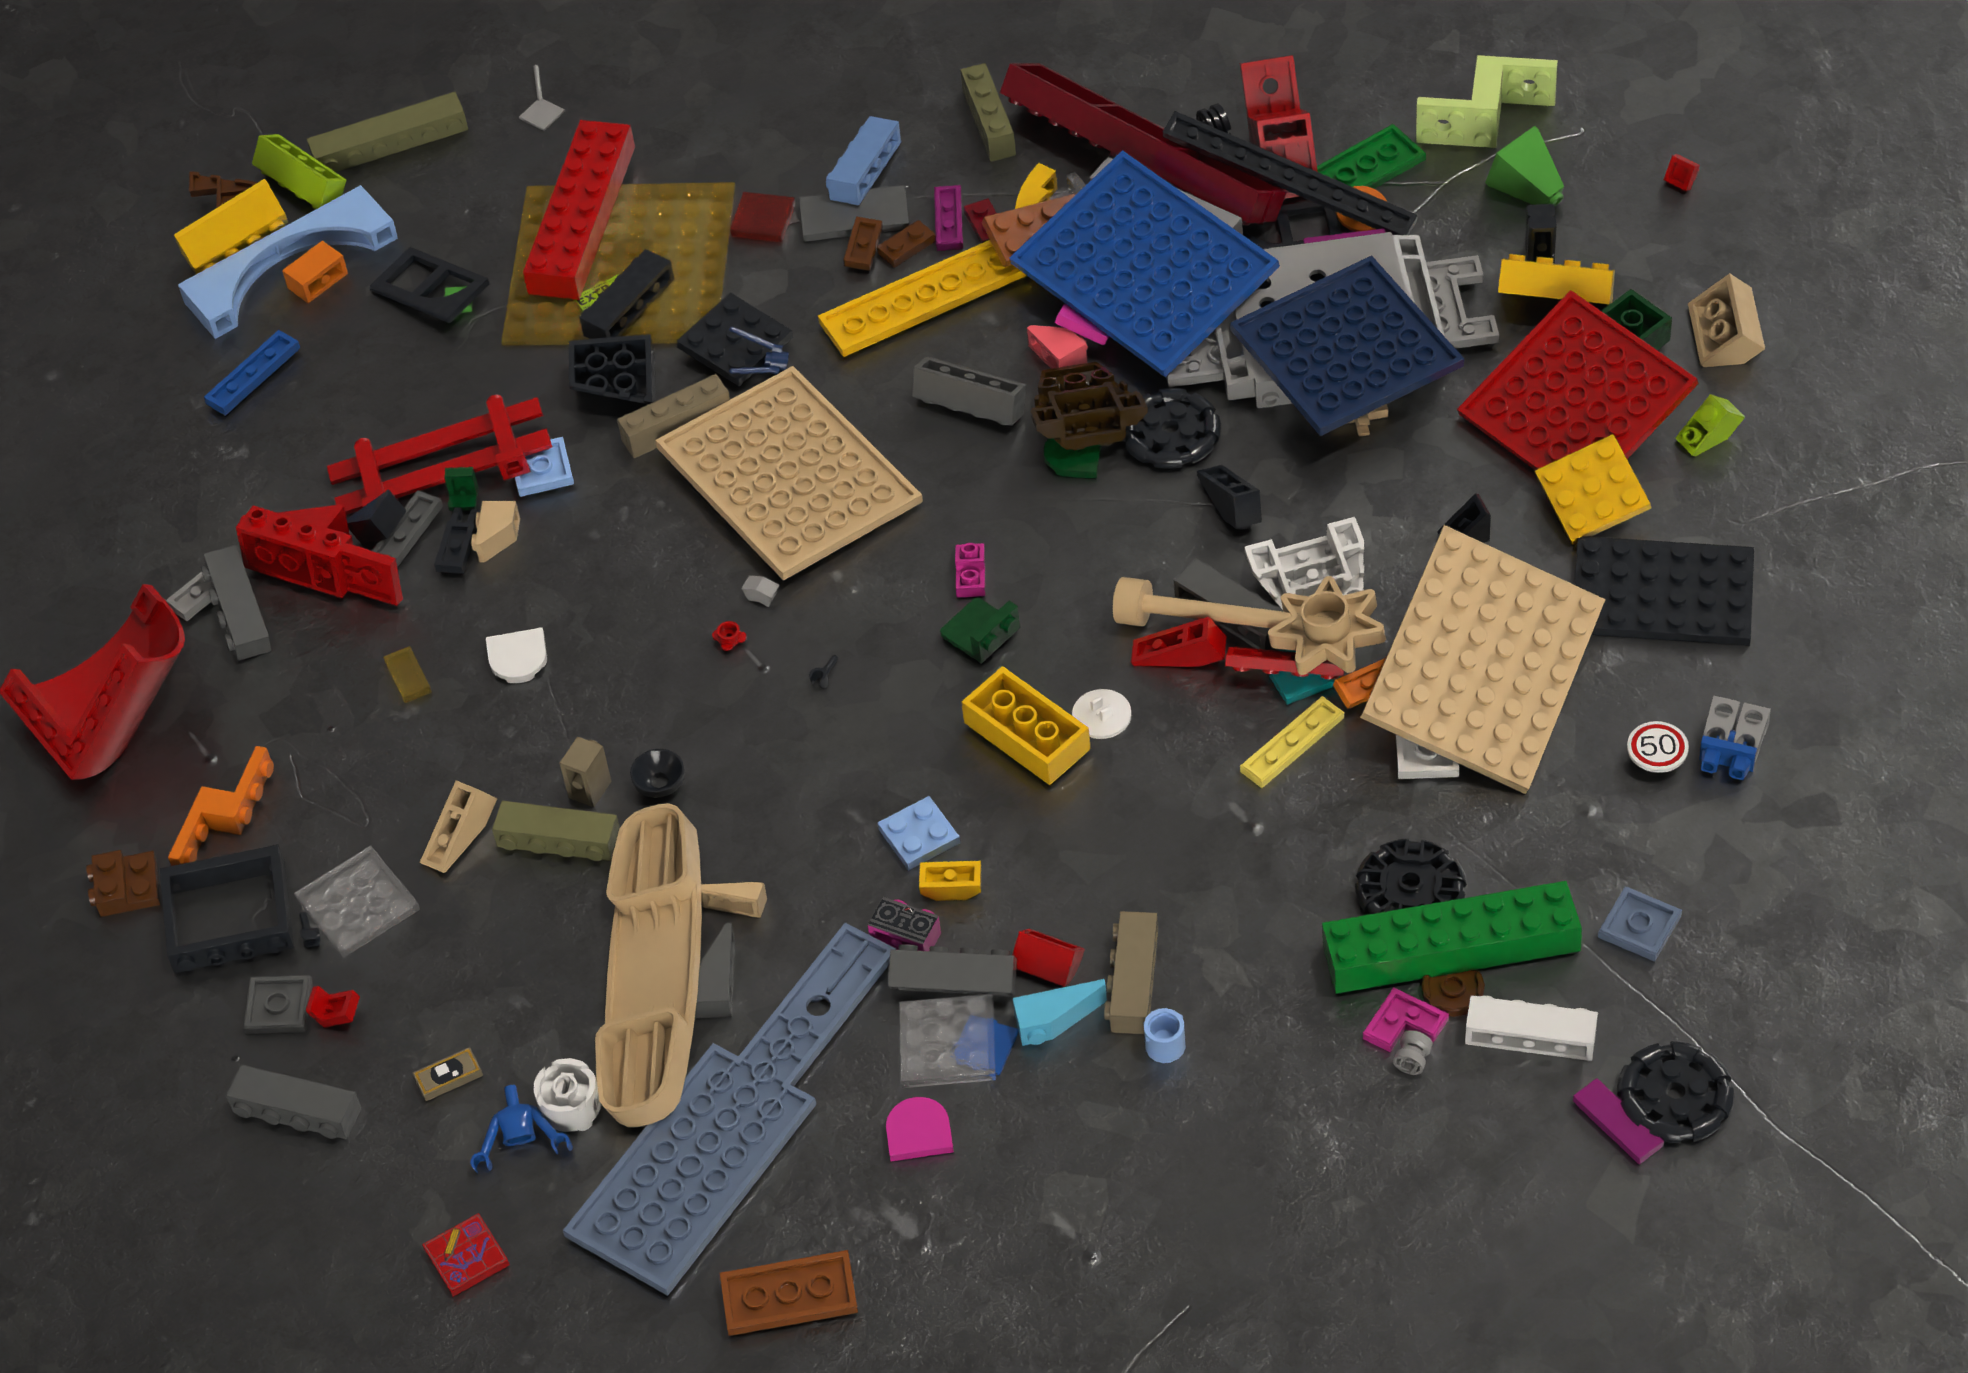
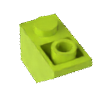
M1710 394L1675 439L1692 456L1696 457L1727 440L1744 420L1745 416L1729 400Z

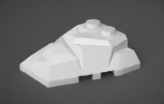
M1355 517L1327 524L1326 536L1275 549L1272 539L1244 547L1252 574L1282 610L1281 596L1284 593L1311 596L1315 594L1326 576H1332L1335 579L1342 595L1364 590V539Z

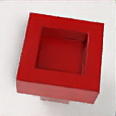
M1679 154L1672 155L1663 180L1685 191L1691 190L1700 171V165Z

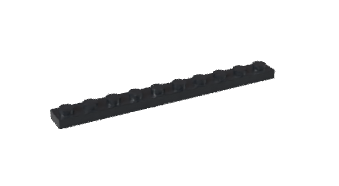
M1174 111L1163 130V138L1372 228L1385 229V233L1409 235L1417 222V214L1177 111Z

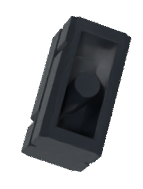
M1552 204L1527 206L1525 233L1527 261L1536 262L1537 257L1553 258V264H1555L1557 224L1555 206Z

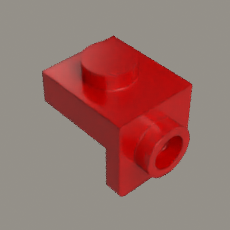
M315 986L312 988L306 1012L324 1028L350 1023L353 1021L360 996L354 990L328 994L320 986Z

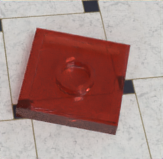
M743 192L730 228L731 236L783 242L796 204L795 197Z

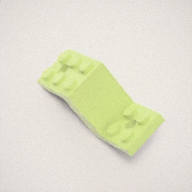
M1477 55L1472 100L1418 97L1416 143L1496 148L1502 103L1555 106L1558 60ZM1524 80H1533L1535 83L1528 84ZM1438 120H1447L1449 123L1443 124L1438 122Z

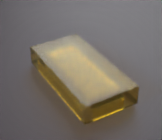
M410 646L383 657L404 703L431 693L428 681Z

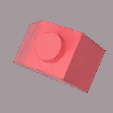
M1037 325L1027 327L1028 346L1051 369L1087 363L1086 350H1088V346L1082 336H1077L1074 332L1062 327Z

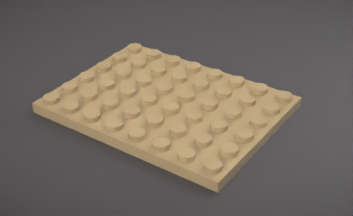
M794 366L655 440L656 448L782 580L789 578L923 502L922 494Z
M1444 525L1360 718L1526 794L1606 599Z

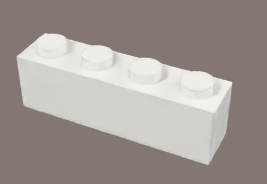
M1471 995L1466 1023L1465 1044L1592 1061L1598 1012L1589 1011L1584 1008L1571 1009L1557 1007L1553 1004L1540 1005L1526 1003L1522 1000L1510 1001L1495 999L1491 996Z

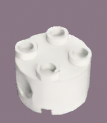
M572 1058L558 1059L551 1062L552 1066L546 1070L544 1067L539 1071L534 1081V1096L538 1109L556 1130L563 1132L588 1130L601 1109L597 1081L593 1071L583 1061Z

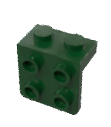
M974 598L941 628V637L982 664L1020 628L1018 606L1009 600L998 610L981 598Z

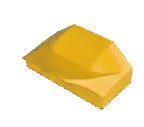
M981 861L920 862V895L935 901L968 900L981 893Z

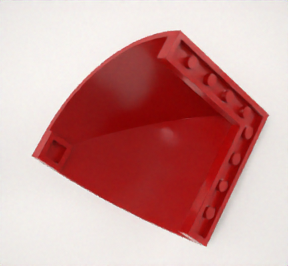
M142 584L130 606L133 611L119 631L86 661L64 674L37 684H32L20 669H11L0 688L1 696L71 780L95 776L106 770L119 758L134 736L183 648L185 634L180 620L152 585Z

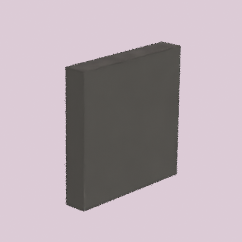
M311 975L250 977L243 1026L245 1035L306 1032L308 1022L306 1007L312 989Z

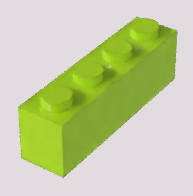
M259 135L252 165L260 169L263 175L278 181V185L288 188L295 193L296 197L312 204V208L315 210L343 195L346 184L345 178L281 135Z

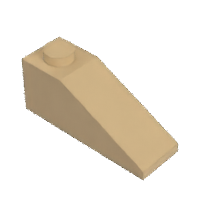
M455 781L420 863L446 873L486 826L497 798L479 789Z

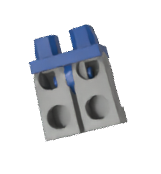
M1713 695L1700 746L1699 760H1701V770L1714 773L1717 772L1719 764L1729 766V776L1734 779L1744 780L1747 773L1754 770L1764 735H1766L1769 726L1771 709L1744 703L1739 717L1740 701ZM1727 707L1732 711V714L1717 711V708ZM1751 713L1757 714L1761 717L1762 721L1748 718L1747 715Z

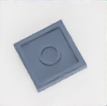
M1625 886L1599 929L1598 938L1655 962L1681 918L1682 910Z

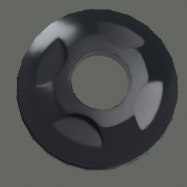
M653 749L642 753L635 759L630 769V776L634 787L639 793L647 797L660 798L674 793L682 785L685 769L683 761L676 753L667 749ZM659 777L668 780V783L660 788L651 785L653 780Z

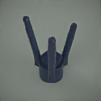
M735 327L729 328L731 332L772 350V352L766 353L765 364L761 367L731 368L729 370L731 374H779L787 369L789 352L782 351L783 345L773 344Z

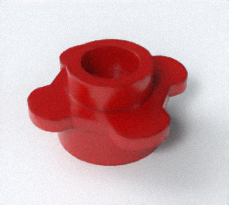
M733 621L721 623L717 630L712 633L713 640L718 641L721 644L722 650L725 651L731 650L738 643L745 642L747 638L746 633L741 632L739 625Z

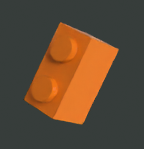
M323 240L282 270L287 288L308 304L348 274L344 256Z

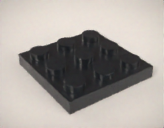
M730 292L677 340V348L737 386H741L753 374H731L729 370L731 368L761 367L765 364L766 353L772 352V350L731 332L729 328L735 327L773 344L783 346L793 338V333L788 327Z

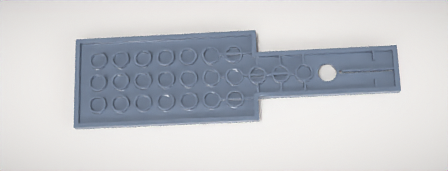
M844 923L739 1056L714 1043L709 1047L686 1076L680 1102L674 1111L666 1118L649 1124L644 1128L563 1229L564 1236L668 1296L816 1106L814 1097L794 1086L889 966L890 949L896 950V948ZM825 999L830 1003V1009L824 1015L814 1016L807 1011V1006L810 1002H819Z

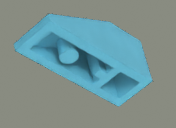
M1101 979L1013 998L1014 1015L1022 1046L1029 1044L1038 1045L1045 1041L1053 1040L1107 1001L1105 980Z

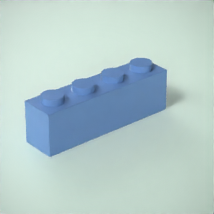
M869 116L865 124L859 128L854 140L849 143L846 152L838 159L833 171L827 175L826 187L829 190L830 200L860 205L901 143L899 121Z

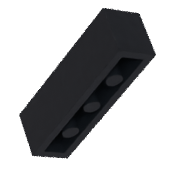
M647 249L634 258L623 273L619 274L614 282L605 291L601 292L596 301L589 308L585 309L579 317L583 336L589 339L620 337L675 280L671 261Z

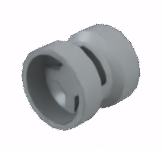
M1409 1030L1402 1035L1400 1040L1401 1049L1396 1051L1393 1064L1404 1073L1418 1075L1424 1070L1426 1065L1425 1056L1430 1054L1433 1042L1427 1035Z

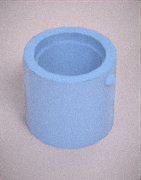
M1168 1008L1157 1009L1145 1018V1049L1148 1056L1154 1061L1170 1063L1179 1059L1186 1048L1183 1016L1175 1010Z

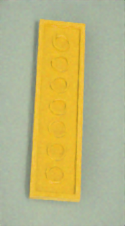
M988 240L818 315V320L841 355L845 357L1027 275L1014 265L1003 267L991 241Z

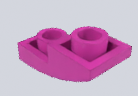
M984 543L956 545V597L985 596Z

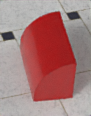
M1029 928L1019 931L1012 956H1015L1017 959L1018 970L1065 987L1075 976L1085 948Z

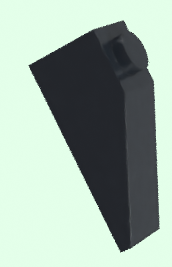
M1223 465L1197 471L1198 479L1223 520L1240 530L1248 529L1253 524L1262 522L1259 489Z

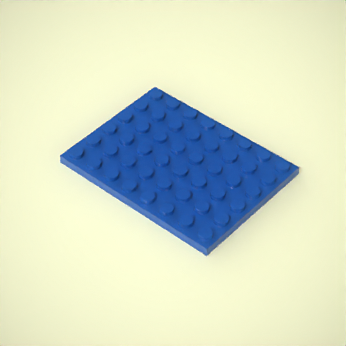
M1123 150L1010 257L1012 265L1164 377L1175 369L1280 267L1279 261Z

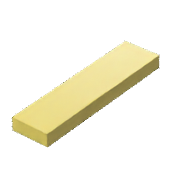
M1320 697L1241 764L1240 772L1263 788L1344 719V711L1325 697Z

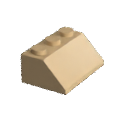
M1729 273L1688 303L1701 366L1714 367L1745 364L1765 350L1752 287Z

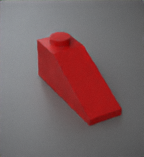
M1208 616L1134 639L1131 663L1133 666L1201 667L1225 659L1226 635Z

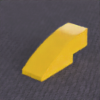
M1038 163L1023 183L1017 197L1015 209L1050 200V197L1057 191L1056 170Z

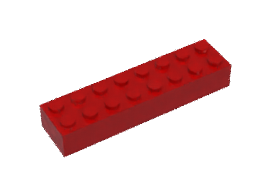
M580 120L523 270L528 294L580 300L635 149L631 125Z

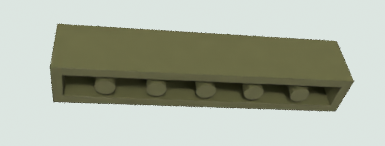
M452 92L307 138L312 157L334 172H338L467 131L468 126L457 94Z

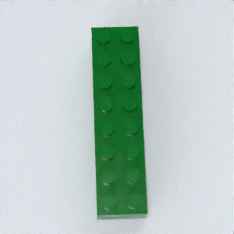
M1567 881L1322 923L1323 949L1336 994L1423 979L1425 975L1436 977L1581 951L1582 927Z

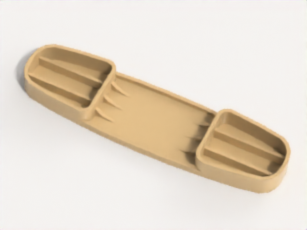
M669 803L643 808L634 812L624 821L618 832L606 890L607 897L615 905L607 973L605 1024L600 1027L595 1037L596 1078L600 1103L619 1124L626 1127H640L653 1124L666 1118L674 1111L681 1099L693 1036L698 994L702 924L700 852L696 828L677 806Z

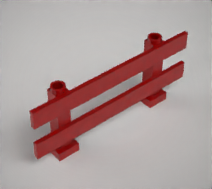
M492 395L486 401L489 411L487 414L377 450L373 449L368 438L358 439L354 445L356 456L328 465L327 470L332 485L361 476L364 488L335 497L336 505H343L345 513L348 515L359 511L388 489L396 498L415 493L417 490L421 491L446 483L444 478L445 468L473 467L476 473L498 465L504 481L531 472L525 456L552 448L548 430L545 428L515 438L511 426L543 416L538 397L506 407L502 396ZM495 432L497 445L382 482L380 469Z

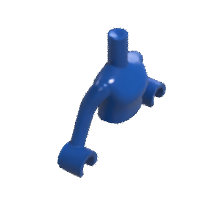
M508 1085L504 1087L507 1107L498 1111L492 1117L481 1151L472 1156L470 1164L477 1174V1166L481 1161H486L489 1171L492 1170L493 1164L489 1159V1154L499 1126L503 1133V1144L506 1146L522 1145L535 1140L534 1121L551 1139V1146L556 1154H559L557 1150L559 1143L566 1142L569 1151L573 1149V1145L566 1134L557 1133L536 1106L519 1104L516 1085Z

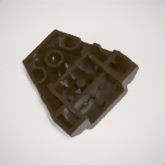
M1097 362L1042 370L1038 383V395H1035L1034 398L1035 408L1031 410V418L1038 432L1049 439L1054 438L1066 450H1082L1087 446H1107L1113 442L1122 441L1126 437V426L1137 425L1148 411L1141 393L1137 390L1130 393L1127 383L1124 381H1120L1119 384L1116 383L1113 373Z

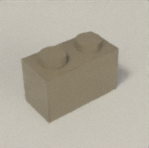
M577 737L560 761L568 798L595 807L612 782L604 748L594 740H585Z

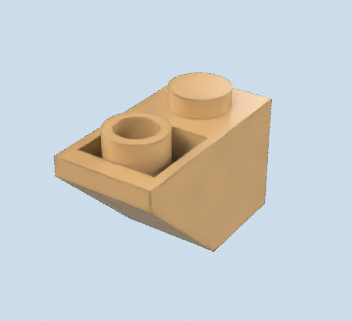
M482 501L481 512L476 513L477 533L472 535L471 541L472 550L477 552L479 562L488 561L517 541L520 515L516 501Z

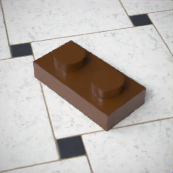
M856 216L843 260L844 266L871 270L883 228L881 220Z
M917 220L878 245L877 251L883 259L895 268L936 242V235L920 220Z

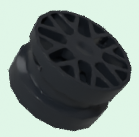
M1219 103L1211 105L1208 110L1204 108L1197 111L1196 120L1225 133L1231 130L1228 116Z

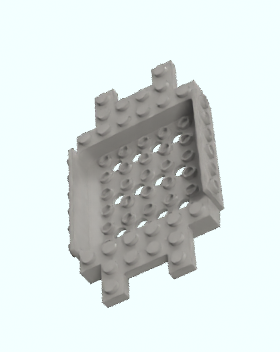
M1391 232L1263 249L1275 257L1280 265L1265 280L1271 284L1270 287L1266 289L1257 288L1190 353V356H1187L1166 377L1168 387L1224 380L1228 400L1256 397L1257 408L1292 404L1231 332L1230 323L1260 309V304L1264 301H1271L1273 303L1314 283L1315 281L1310 279V276L1319 273L1327 277L1371 255L1455 349L1499 343V331L1494 315L1466 318L1458 286L1483 283V271L1478 255L1426 262L1419 235H1392Z

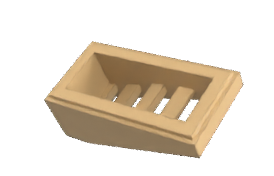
M764 883L701 884V901L704 908L761 918L767 901Z

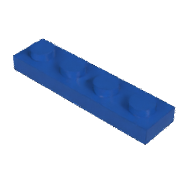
M278 330L204 396L205 403L223 415H227L300 349L299 342Z

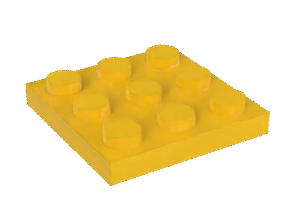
M1614 434L1535 470V474L1572 545L1578 543V538L1594 536L1651 509V504Z

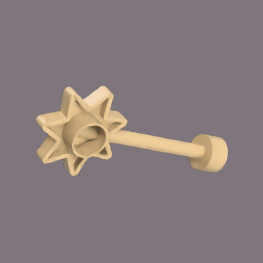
M1326 576L1315 594L1311 596L1284 593L1281 596L1283 612L1153 595L1152 584L1149 580L1121 577L1119 579L1113 597V617L1115 622L1120 624L1145 626L1150 613L1192 619H1202L1209 616L1216 622L1270 628L1268 635L1272 648L1296 650L1295 662L1297 672L1300 675L1307 674L1326 660L1343 671L1351 673L1356 668L1355 648L1381 644L1386 640L1384 625L1370 618V615L1377 607L1375 591L1367 589L1342 595L1332 576Z

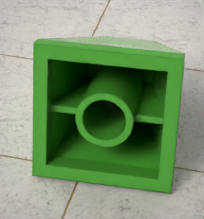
M1533 126L1496 153L1485 181L1489 187L1532 205L1552 204L1557 206L1563 200V182L1536 126Z

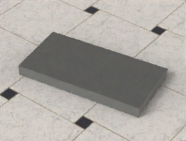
M905 185L870 189L860 205L830 200L829 194L799 197L804 242L851 236L856 216L881 220L883 223L882 232L899 231L909 226Z

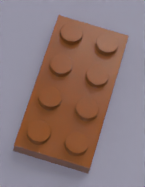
M1076 194L985 216L981 223L1003 267L1012 265L1010 257Z
M848 1250L720 1273L729 1336L858 1313Z

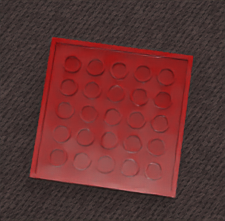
M1570 290L1457 408V411L1464 419L1531 468L1537 470L1614 434L1625 457L1628 459L1699 383L1695 376Z

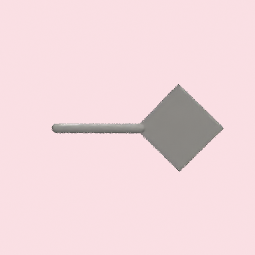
M534 65L537 100L519 116V119L545 131L565 112V109L542 99L539 67Z

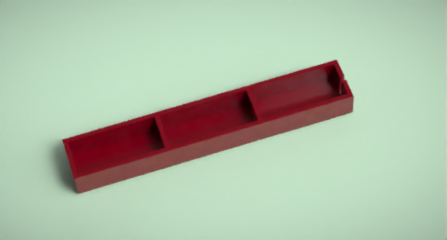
M1040 63L1009 64L1000 93L1009 97L1008 101L1018 106L1024 105L1029 108V113L1049 118L1048 122L1050 124L1068 128L1069 134L1089 139L1090 145L1108 149L1110 151L1109 154L1113 157H1116L1123 150L1162 179L1172 183V186L1184 192L1187 191L1201 200L1241 217L1243 225H1250V223L1263 225L1264 222L1276 221L1287 191L1163 138V127Z

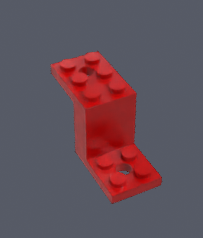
M1293 55L1239 63L1250 142L1318 172L1310 113L1300 108ZM1268 78H1273L1277 82V88L1273 93H1266L1263 90V83ZM1287 191L1284 199L1298 197V195Z

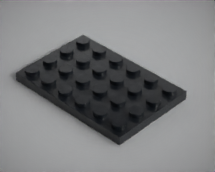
M1590 536L1578 538L1575 586L1606 599L1591 635L1750 646L1754 547Z

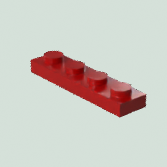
M1229 647L1226 653L1225 666L1232 667L1235 671L1244 672L1249 671L1250 668L1262 669V672L1266 674H1278L1280 671L1291 672L1292 675L1298 677L1319 674L1324 679H1338L1339 676L1343 677L1345 671L1326 660L1307 674L1300 675L1297 672L1295 662L1296 652Z

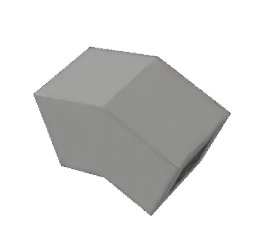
M749 576L741 589L748 601H757L769 607L777 594L779 584L762 576Z

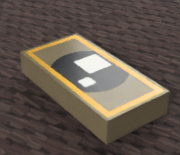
M468 1047L413 1072V1076L425 1101H429L482 1077L483 1073L471 1048Z

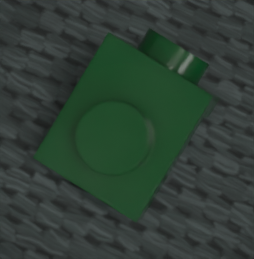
M473 467L445 468L444 478L449 492V511H453L455 507L461 508L463 511L476 509L479 488Z

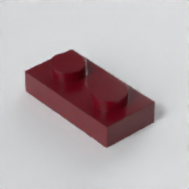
M989 198L964 206V214L979 242L984 243L990 240L981 223L985 216L997 214Z

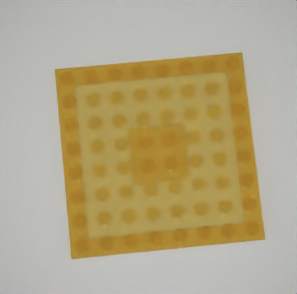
M735 182L621 185L583 292L594 287V292L600 295L601 292L610 286L606 280L622 274L631 264L632 260L638 257L645 249L670 260L675 279L621 336L651 334L652 343H677V340L722 300L736 187ZM555 185L527 186L501 341L502 345H567L568 341L589 339L583 336L579 319L583 311L578 302L567 298L530 295L527 292L523 270Z

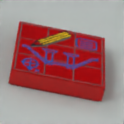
M479 1213L422 1244L424 1251L453 1297L510 1266L507 1257Z

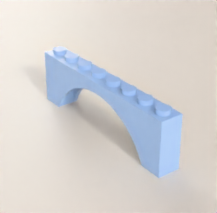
M360 185L179 283L178 286L186 306L216 339L238 327L239 308L246 292L257 278L281 260L309 250L322 240L328 245H352L376 251L395 241L398 237L392 218Z

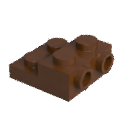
M121 850L91 856L92 864L86 865L89 882L94 883V888L88 889V896L91 906L97 907L101 917L160 905L157 861L154 851L123 856Z

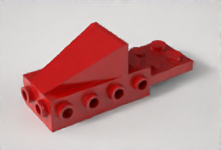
M338 504L278 513L253 505L246 515L241 517L236 526L243 564L247 569L343 598L347 591L395 606H398L403 600L396 558L353 545L343 505Z

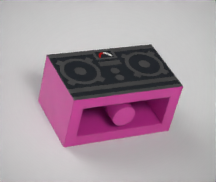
M886 897L882 898L867 925L869 935L896 948V950H899V945L917 946V951H929L930 946H934L941 935L938 915H935L930 910H920L907 905L901 900H891Z

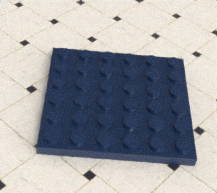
M1372 255L1230 323L1231 332L1320 436L1464 366L1462 355Z

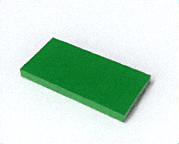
M1391 124L1318 165L1317 171L1351 187L1367 186L1375 189L1425 161L1426 153L1398 127Z

